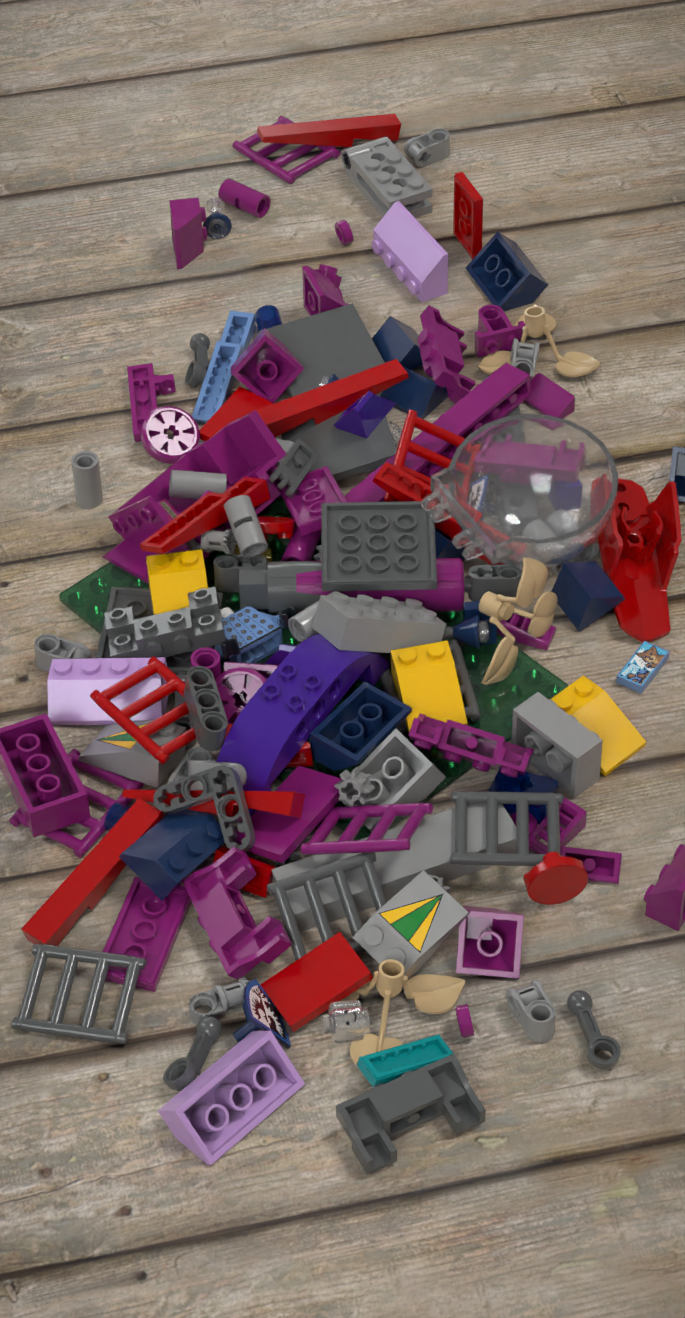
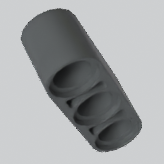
M203 666L192 667L187 672L184 698L198 744L205 750L216 751L222 748L225 741L228 725L227 717L211 670Z

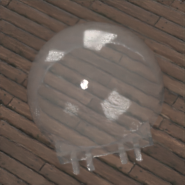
M522 414L508 416L489 422L469 434L457 448L449 467L431 475L430 490L433 493L425 497L420 505L425 511L435 509L430 516L435 523L444 521L452 516L454 517L462 532L454 537L452 543L457 549L466 546L462 555L467 561L485 554L493 565L500 562L513 567L523 568V558H532L542 562L547 568L574 559L592 546L605 530L616 505L618 473L614 458L604 443L589 430L569 420L550 415Z

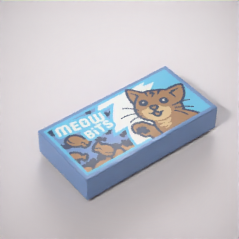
M644 641L618 673L616 683L642 694L669 659L670 651Z

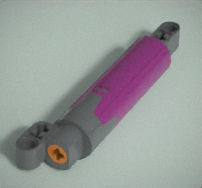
M223 555L217 557L213 562L216 589L221 592H240V610L249 606L256 610L268 609L270 615H278L282 609L292 606L298 614L319 601L320 595L327 596L333 592L322 591V561L268 562L267 564L266 558L261 555L245 558L242 555ZM436 558L437 589L338 592L352 598H357V595H366L379 600L384 596L398 601H406L407 598L421 601L424 608L433 612L461 611L463 609L465 593H468V598L471 601H480L482 596L488 591L506 597H516L522 570L515 565H478L471 567L468 571V576H464L463 561L460 558Z

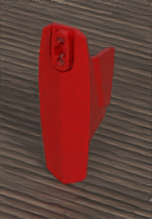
M607 473L604 478L596 481L594 489V517L603 570L625 598L624 601L614 607L619 627L642 643L644 641L652 642L666 636L671 630L667 587L678 558V547L682 542L676 483L669 481L656 500L649 504L642 486L632 480L613 478L612 473Z

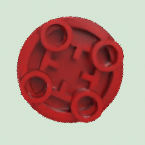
M257 517L265 539H267V534L277 535V538L293 537V530H295L294 519L286 517Z
M549 852L543 856L542 862L524 875L523 880L527 893L534 902L554 905L569 901L579 895L588 883V875L581 860L561 856L558 852Z

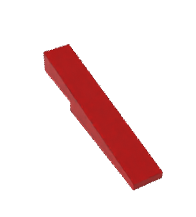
M396 114L258 126L257 133L263 143L352 147L354 139L376 140L388 137L391 141H398L401 122Z
M394 359L256 411L273 436L277 437L310 419H313L315 424L318 425L345 411L369 390L376 395L409 378L399 361Z
M385 462L374 476L372 482L400 502L434 501L435 527L488 565H520L527 549L479 522L481 518L480 513L388 462Z
M243 477L222 494L208 492L140 543L141 550L164 554L229 521L224 504L233 497L247 495L251 498L253 507L270 500L266 480Z
M123 789L122 797L135 800L141 799L154 803L153 797L156 790ZM190 790L193 798H197L203 793V790ZM227 791V794H226V795H228V794H235V791H234V792ZM244 791L248 809L301 818L305 794L295 791ZM167 793L168 796L163 802L171 806L170 802L172 799L177 797L184 799L182 794L172 795ZM214 800L188 808L189 810L217 815ZM235 800L228 802L225 807V813L228 817H234L239 811V805Z
M138 799L21 928L27 940L33 944L58 946L85 909L93 910L125 868L126 864L119 857L120 854L163 818V811Z

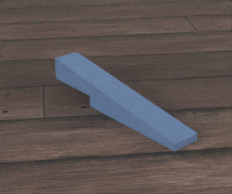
M230 310L221 340L216 342L192 414L197 424L205 425L227 401L236 377L231 374V366L248 348L256 329L254 313Z

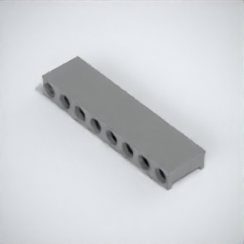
M467 803V852L486 853V804ZM498 804V853H517V827L503 804ZM455 808L423 818L410 840V850L375 852L376 861L374 862L386 902L423 870L430 875L439 878L443 877L444 883L494 866L450 863L451 853H455ZM405 825L388 830L383 839H396ZM361 853L313 855L271 869L273 883ZM362 867L346 871L345 875L357 911L360 912L375 907ZM333 876L316 881L328 921L331 922L346 917ZM304 886L286 891L299 932L317 927Z

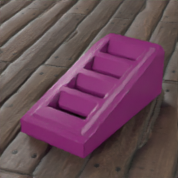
M515 613L508 620L499 621L514 636L516 643L543 650H548L556 633V627L551 625L542 638L533 637L527 632L532 619ZM497 627V638L503 639L506 637Z
M564 798L562 805H559L560 824L566 827L564 829L560 826V846H565L586 827V811L567 798ZM547 816L529 836V850L535 854L548 853V846L539 841L543 839L548 842Z

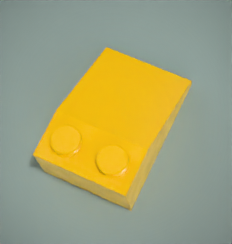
M202 549L146 556L153 615L189 607L188 593L208 588Z
M448 640L390 650L391 673L399 701L412 707V712L405 718L408 733H410L414 718H418L420 713L446 723L447 720H452L468 726L455 663Z
M584 675L551 699L559 708L567 714L574 716L579 723L588 730L595 732L603 740L600 773L604 776H607L646 746L645 739L606 691Z

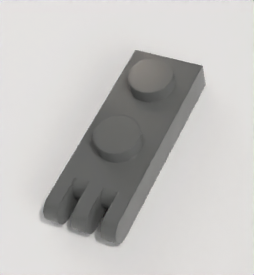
M300 438L292 444L286 453L287 455L283 457L268 479L272 483L279 479L280 482L277 487L280 490L286 485L288 489L285 494L288 497L294 493L319 456Z

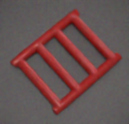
M408 410L393 465L461 503L471 468L470 459L473 450L476 449L477 439L471 437L465 439L417 417L418 413L416 411ZM414 427L463 449L461 464L412 442L411 438ZM410 452L458 474L454 488L404 466L407 453ZM385 491V502H400Z
M155 656L149 659L148 665L102 692L94 690L90 694V698L161 764H165L169 760V755L197 739L193 727L161 747L150 738V736L189 713L186 701L142 728H139L130 719L175 691L184 697L185 682ZM156 673L167 682L122 710L110 701Z

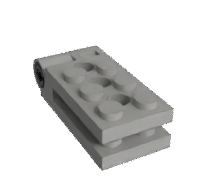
M382 137L342 150L341 158L347 171V176L382 218L397 201H400L414 218L432 213V204L427 198L433 197V189L388 137Z

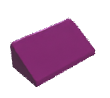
M537 373L532 378V395L524 400L526 403L555 423L574 412V395L541 373Z
M560 846V855L576 858L583 862L588 875V881L619 884L622 853Z

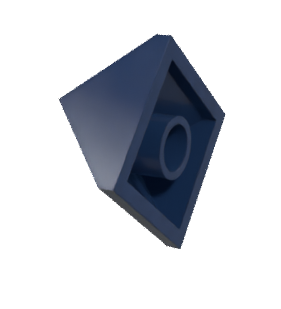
M389 316L372 338L384 362L397 359L403 367L408 369H414L423 365L418 344L419 335L412 327Z
M403 367L407 371L409 378L382 391L380 397L395 402L394 408L406 414L408 410H414L418 413L417 417L424 419L448 397L447 388L440 387L434 380Z
M596 561L563 563L551 591L557 595V604L579 632L625 600L624 596Z

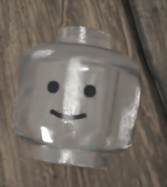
M358 1000L333 1002L328 1007V1014L322 1015L324 1034H331L333 1042L337 1044L361 1041L365 1037V1032H370L367 1006L362 1007Z

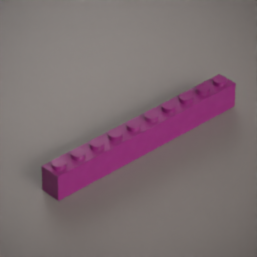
M504 363L453 407L443 413L433 424L465 439L471 437L478 440L482 436L484 429L490 430L532 395L530 374L508 363ZM424 431L411 440L451 460H454L464 452L463 449ZM410 452L407 453L404 466L430 478H433L444 469ZM395 455L388 458L386 462L393 465ZM384 464L370 473L366 479L344 496L348 503L385 502V490L372 482L374 476Z

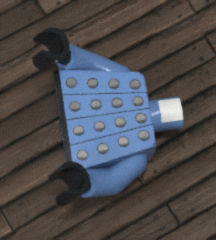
M249 606L236 613L229 607L223 608L221 614L226 640L221 642L220 645L214 646V648L219 653L220 659H229L231 662L256 663L279 650V644H283L282 628L288 629V620L297 613L292 606L282 609L276 616L259 612Z

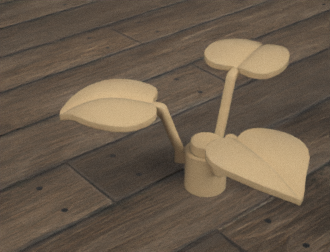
M534 304L527 308L525 313L516 322L515 326L518 325L519 321L525 323V327L522 328L521 342L525 343L527 336L534 338L541 337L542 335L547 336L554 356L559 361L555 365V369L559 374L566 377H579L596 370L600 366V362L597 359L582 352H567L564 356L559 354L551 332L557 327V322L552 316L545 313L543 307ZM497 351L494 354H489L483 358L478 368L482 372L491 375L504 363L510 364L511 352Z
M523 558V572L516 597H506L488 591L480 600L479 611L490 616L489 622L495 624L506 636L496 648L488 670L481 682L484 685L500 682L508 677L514 668L518 656V647L513 645L515 642L514 636L499 621L508 620L513 613L532 619L528 627V633L533 637L543 636L552 625L558 599L557 595L551 591L543 593L548 579V570L538 560ZM539 597L534 607V613L514 608L511 604L517 603L518 606L526 608L533 603L534 598Z
M392 959L381 962L378 971L374 972V977L370 982L339 1002L345 1004L354 1003L358 1000L360 994L368 996L375 985L380 995L384 997L379 1036L362 1034L356 1037L350 1046V1056L353 1062L357 1065L358 1059L361 1056L403 1045L399 1039L384 1038L390 998L396 997L402 988L406 998L414 999V1005L418 1010L429 1014H443L450 1011L457 1003L465 986V980L433 974L416 975L408 980V977L404 975L405 969L402 963Z

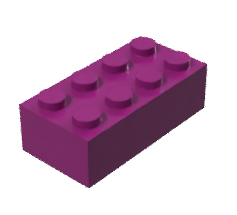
M47 713L0 728V769L33 838L91 818L87 792Z

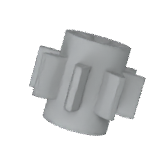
M356 767L351 773L348 770L340 774L342 781L335 784V788L339 789V800L344 799L350 802V807H353L358 800L362 804L366 803L370 799L367 793L375 789V786L370 783L369 778L371 774L360 772L359 767Z

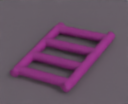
M280 116L277 122L271 125L294 122L284 116ZM258 133L241 142L236 140L232 145L238 152L289 184H293L295 178L332 157L337 159L340 156V151L333 146L300 145L271 162L265 157L288 144L271 143L258 151H254L250 147L261 141ZM316 147L323 151L288 172L281 168Z
M72 749L67 754L73 766L121 789L141 790L144 786L142 782L132 781L124 776L79 761L80 752L76 749ZM83 785L88 795V801L107 809L106 813L99 820L91 817L78 822V824L91 829L82 840L60 829L43 835L73 849L74 854L82 858L133 799L122 797L121 794L117 800H114ZM18 808L9 819V822L15 827L21 824L29 828Z
M409 803L332 808L311 840L301 845V853L303 855L410 850L412 836L425 815L432 814L433 805L431 803ZM397 816H410L396 839H383ZM381 817L367 840L353 841L367 818ZM353 818L338 841L324 842L339 819Z

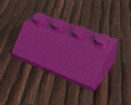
M680 844L676 849L672 863L670 865L665 864L662 868L656 885L651 884L644 895V901L646 902L645 916L676 931H679L685 922V845Z

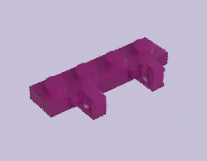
M153 363L127 366L135 442H141V427L148 414L158 408L156 395L176 392L174 375H154Z

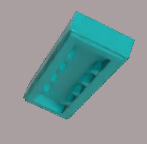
M438 1034L361 1056L358 1059L357 1066L371 1086L375 1087L378 1084H386L395 1080L407 1071H415L454 1053Z

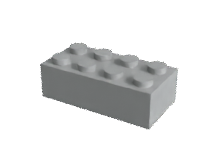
M333 593L332 596L320 595L312 628L339 650L391 653L390 650L441 642L446 623L436 617L437 614L424 608L422 606L423 603L416 599L407 598L406 601H398L384 596L379 600L366 595H357V598H352L341 593Z

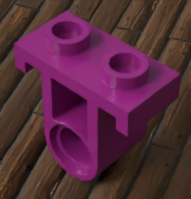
M492 304L482 306L478 311V331L475 332V353L478 358L494 354L497 351L511 350L514 338L521 342L522 328L525 327V323L519 321L517 326H512L501 307Z

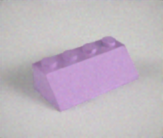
M400 201L395 202L373 229L372 249L374 253L384 260L386 266L394 271L399 281H403L410 293L415 295L421 303L448 294V253Z
M156 657L167 666L165 657ZM150 658L52 659L47 679L48 717L52 725L117 724L90 698V694L94 690L102 692L148 665ZM156 673L110 701L122 710L167 682ZM168 696L130 719L133 722L155 720L164 715Z
M271 1030L252 1031L162 1106L158 1112L177 1140L207 1165H212L305 1085Z

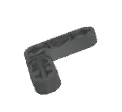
M225 765L216 766L162 785L155 791L153 798L156 808L169 814L214 800L227 847L230 849L236 847L247 852L254 846L255 832L240 777L233 768ZM222 773L230 776V779L226 781L228 791H235V794L226 795V787L219 784L218 781L223 779ZM200 781L203 784V793L199 797L193 798L190 794V787L194 782ZM167 793L172 795L182 794L184 799L181 797L172 799L170 802L171 806L163 802L168 796ZM235 800L239 805V811L234 817H228L225 813V807L228 802ZM230 823H237L239 832L246 834V837L242 839V845L234 842V838L238 837L236 827L229 826Z

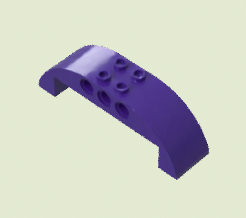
M321 634L309 637L287 655L245 705L233 723L216 762L239 763L245 768L247 779L242 787L243 791H271L270 785L309 739L310 733L323 722L355 681L358 679L374 686L389 668L388 661L374 652L339 650ZM248 809L250 817L257 811Z

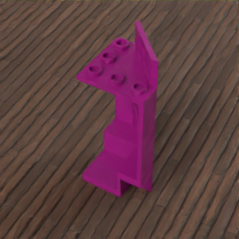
M255 410L228 423L209 440L193 447L108 516L113 528L123 537V540L102 558L149 584L146 556L159 555V553L142 551L140 543L170 522L156 502L166 499L180 514L198 501V499L169 497L171 470L226 474V490L243 477L265 479L270 500L254 507L256 515L279 497L281 493L278 490L277 484L280 480L277 479L272 483L268 479L277 467L275 464L287 454ZM229 521L217 526L214 531L225 532L227 529L232 528ZM186 543L164 554L192 551L193 549L190 550ZM215 550L210 553L202 551L203 558L206 559Z

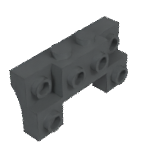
M216 587L202 588L188 593L189 607L136 619L132 606L117 608L104 613L105 627L109 638L110 657H169L200 648L220 645L221 642L226 640V634Z
M454 1054L415 1071H407L395 1080L386 1084H378L370 1091L336 1105V1117L351 1140L352 1151L367 1175L397 1162V1149L390 1138L444 1115L457 1135L485 1122L486 1115L484 1106L474 1093L461 1064Z

